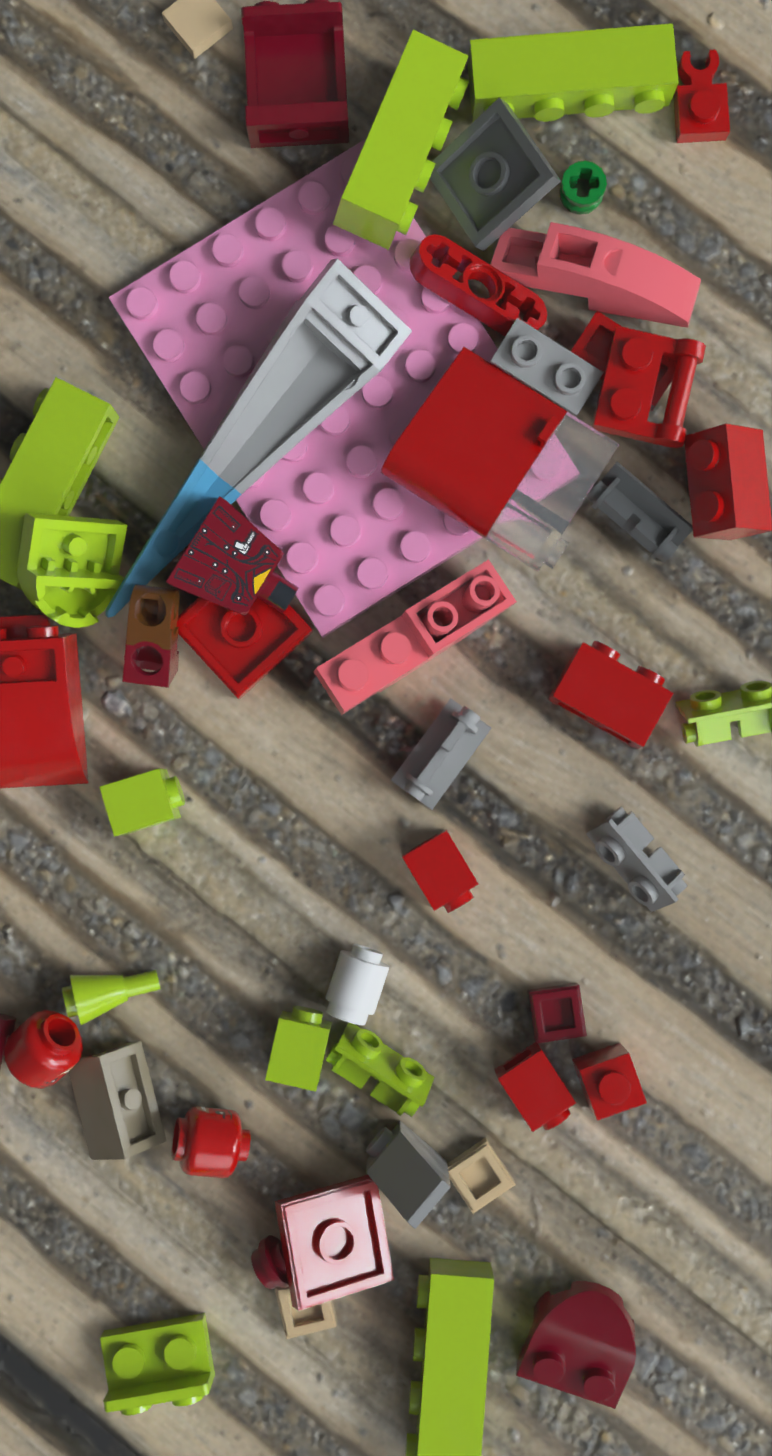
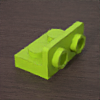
M205 1313L103 1331L100 1341L108 1385V1392L103 1400L105 1412L121 1411L122 1415L130 1416L143 1413L154 1404L171 1401L174 1406H188L199 1402L205 1395L210 1393L215 1371Z

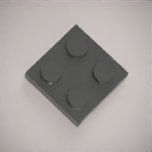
M500 97L432 161L436 164L430 176V180L475 247L483 251L561 182L508 103Z

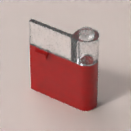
M463 347L394 444L380 473L538 572L543 564L553 569L569 544L568 541L561 538V535L620 444L466 347Z

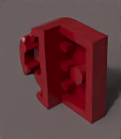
M574 1281L571 1284V1289L551 1295L550 1291L545 1292L534 1306L533 1323L517 1359L516 1376L615 1409L633 1371L636 1360L634 1319H631V1316L624 1308L622 1297L606 1286L588 1281Z

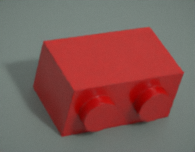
M722 424L686 435L684 444L693 537L735 540L772 531L763 430Z
M593 641L591 646L582 642L575 649L547 700L632 748H643L674 693L662 687L665 679L650 669L638 666L636 671L618 662L621 655L611 647L598 641Z

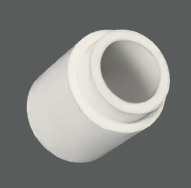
M354 944L352 951H340L325 997L330 1001L326 1011L329 1015L357 1025L366 1024L368 1015L375 1013L389 970V966L381 962L382 952L359 944Z

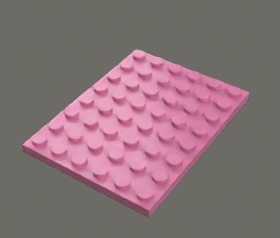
M364 140L109 297L114 308L203 449L207 446L295 301L300 300L332 259H339L412 330L392 358L375 377L328 416L236 499L248 521L284 553L277 567L286 580L299 587L295 595L322 638L483 538L380 473L394 444L462 348L466 347L489 363H491L490 361L498 348L478 319L422 286L413 277L409 261L416 248L426 237L414 218L406 235L396 231L389 250L333 225L341 197L364 146ZM433 257L431 263L438 267L440 261ZM553 435L515 491L508 506L490 533L577 480L578 473Z

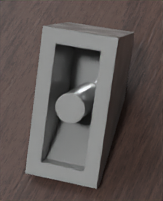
M399 1121L392 1131L387 1127L382 1128L366 1148V1152L370 1155L367 1159L366 1173L402 1217L416 1229L451 1187L447 1160L402 1121Z

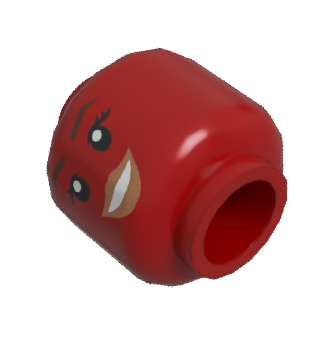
M43 1010L33 1013L8 1037L4 1048L6 1065L10 1073L19 1082L30 1088L43 1089L52 1086L79 1062L83 1051L82 1037L76 1024L59 1012Z
M200 1106L192 1107L184 1118H177L175 1122L171 1147L172 1160L179 1161L181 1170L191 1176L228 1178L236 1169L238 1161H246L248 1158L251 1142L250 1130L242 1129L239 1114L234 1110Z

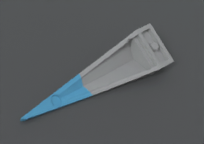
M332 259L300 300L295 301L105 610L107 618L115 616L130 601L136 584L147 585L193 540L219 496L232 504L311 431L375 377L412 332L339 259Z

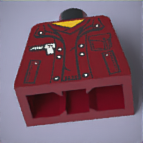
M220 496L166 581L174 587L242 615L248 613L256 598L283 613L299 588L274 572L284 553L228 501Z

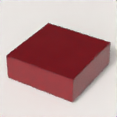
M578 983L527 990L536 1044L587 1036L580 985Z

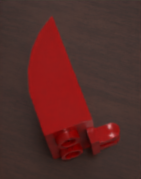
M43 613L0 617V788L89 784L77 634H59L58 625H50V618Z

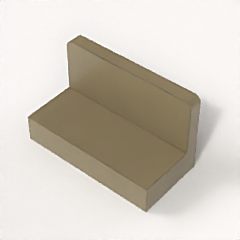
M129 1042L96 1055L81 1056L79 1062L69 1071V1076L90 1158L92 1160L127 1159L166 1142L142 1042Z

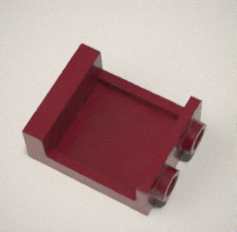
M307 0L301 4L280 5L273 1H262L254 6L242 7L241 20L244 30L247 106H245L246 127L251 148L350 143L342 3L330 2L328 0Z

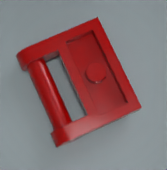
M617 325L613 332L591 429L670 448L683 447L687 432L683 428L696 366L703 362L706 345L694 339H674ZM664 358L676 361L663 422L658 424L649 422L648 417L661 360Z

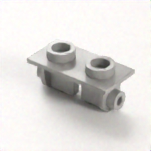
M519 318L515 320L490 361L574 416L579 414L604 373Z
M450 698L391 781L433 810L489 733L491 727L481 721V717L466 706L462 707Z
M621 806L606 818L607 822L587 833V836L595 844L596 852L600 858L617 870L627 882L631 895L639 903L647 906L651 912L676 903L679 900L677 895L687 887V884L682 879L685 874L662 847L657 848L647 857L642 850L654 838L632 811L627 813Z

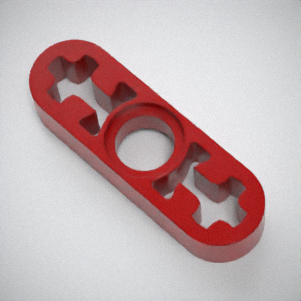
M434 234L425 237L410 258V271L418 283L505 337L515 320L519 318L520 311L524 314L522 321L536 330H539L547 320V308L543 300L536 293L442 235ZM433 257L440 261L438 267L431 263ZM458 271L461 275L455 280L453 276ZM468 280H477L484 284L489 292V298L484 299L476 296L470 290ZM502 298L504 302L499 307L496 303Z

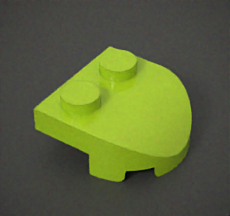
M25 513L17 563V575L19 584L27 599L40 612L63 626L81 628L98 623L99 619L97 616L106 610L125 579L119 575L127 525L118 520Z

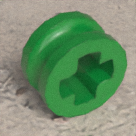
M578 161L568 167L564 172L559 190L560 200L566 209L579 215L589 214L597 209L602 202L607 186L606 175L602 168L590 161ZM583 178L589 180L588 187L595 188L590 189L588 197L577 196L578 188L570 187H575L578 179Z

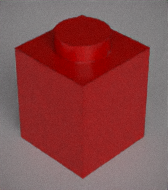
M444 829L402 855L403 860L434 911L444 906L447 913L474 898L470 889L479 885L447 830Z
M533 1043L494 1069L499 1082L532 1132L543 1126L544 1130H550L561 1124L571 1114L569 1108L575 1105L576 1101L538 1043Z
M620 1042L572 1059L588 1107L597 1121L647 1104L630 1053Z

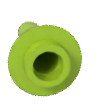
M156 970L124 978L123 975H70L71 985L62 987L68 1018L78 1016L81 1026L128 1001L129 997L161 990Z

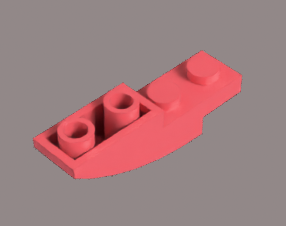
M554 222L550 223L547 234L509 228L500 236L490 264L525 287L588 298V309L592 311L688 328L701 283L700 278L684 268L641 247L608 235Z
M488 559L408 608L400 617L318 666L314 673L342 715L452 647L507 610L517 601Z

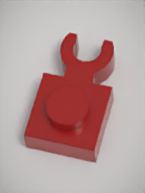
M716 49L709 50L705 60L706 68L698 70L691 64L690 51H684L678 65V76L685 85L677 86L673 95L676 143L726 141L730 133L727 83L712 84L719 66V55Z

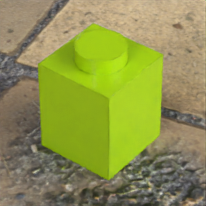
M155 769L99 787L114 837L127 835L179 819L181 815L178 807L185 805L180 782L177 776L169 778L167 769Z
M293 1006L292 1013L282 1011L277 1024L265 1078L266 1081L317 1091L332 1025L331 1021L322 1020L323 1012L303 1006Z

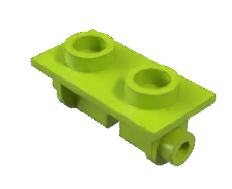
M767 681L747 682L741 685L739 690L724 693L714 690L699 691L692 694L690 699L675 702L676 708L688 722L681 724L682 736L686 744L694 742L695 746L698 747L732 740L730 722L734 721L738 722V733L741 738L772 732V683Z
M353 1023L347 1024L338 1043H335L325 1061L333 1065L331 1071L339 1074L360 1089L363 1088L370 1076L378 1080L370 1096L395 1111L399 1116L406 1113L412 1117L419 1106H424L435 1078L426 1072L419 1062L400 1055L385 1045L375 1033L367 1029H361Z

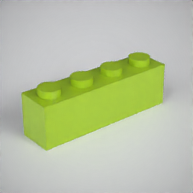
M673 23L470 40L468 76L470 80L472 122L499 97L508 103L518 119L535 117L536 120L543 122L554 121L564 115L582 113L592 118L604 117L613 111L635 109L636 112L642 114L653 113L670 105L679 83Z
M413 29L341 197L333 225L387 250L391 246L396 231L404 235L407 234L418 208V205L409 201L413 190L424 193L436 164L427 159L431 147L441 151L453 122L444 118L448 107L458 110L470 80L461 77L469 57L468 55Z
M55 377L50 389L44 388L38 395L33 407L35 418L27 433H21L16 438L10 451V460L12 462L4 478H0V580L21 591L22 588L17 575V563L25 513L69 516L120 418L111 404Z
M429 1258L428 1275L418 1276L417 1308H426L424 1328L415 1327L413 1361H419L422 1364L420 1381L411 1380L409 1414L418 1415L416 1434L407 1433L405 1456H481L494 1290V1275L491 1262Z

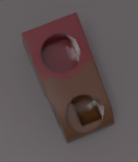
M139 584L134 586L128 611L122 682L169 688L178 671L179 651H177L179 627H177L180 597L178 589ZM142 669L154 670V672H147Z

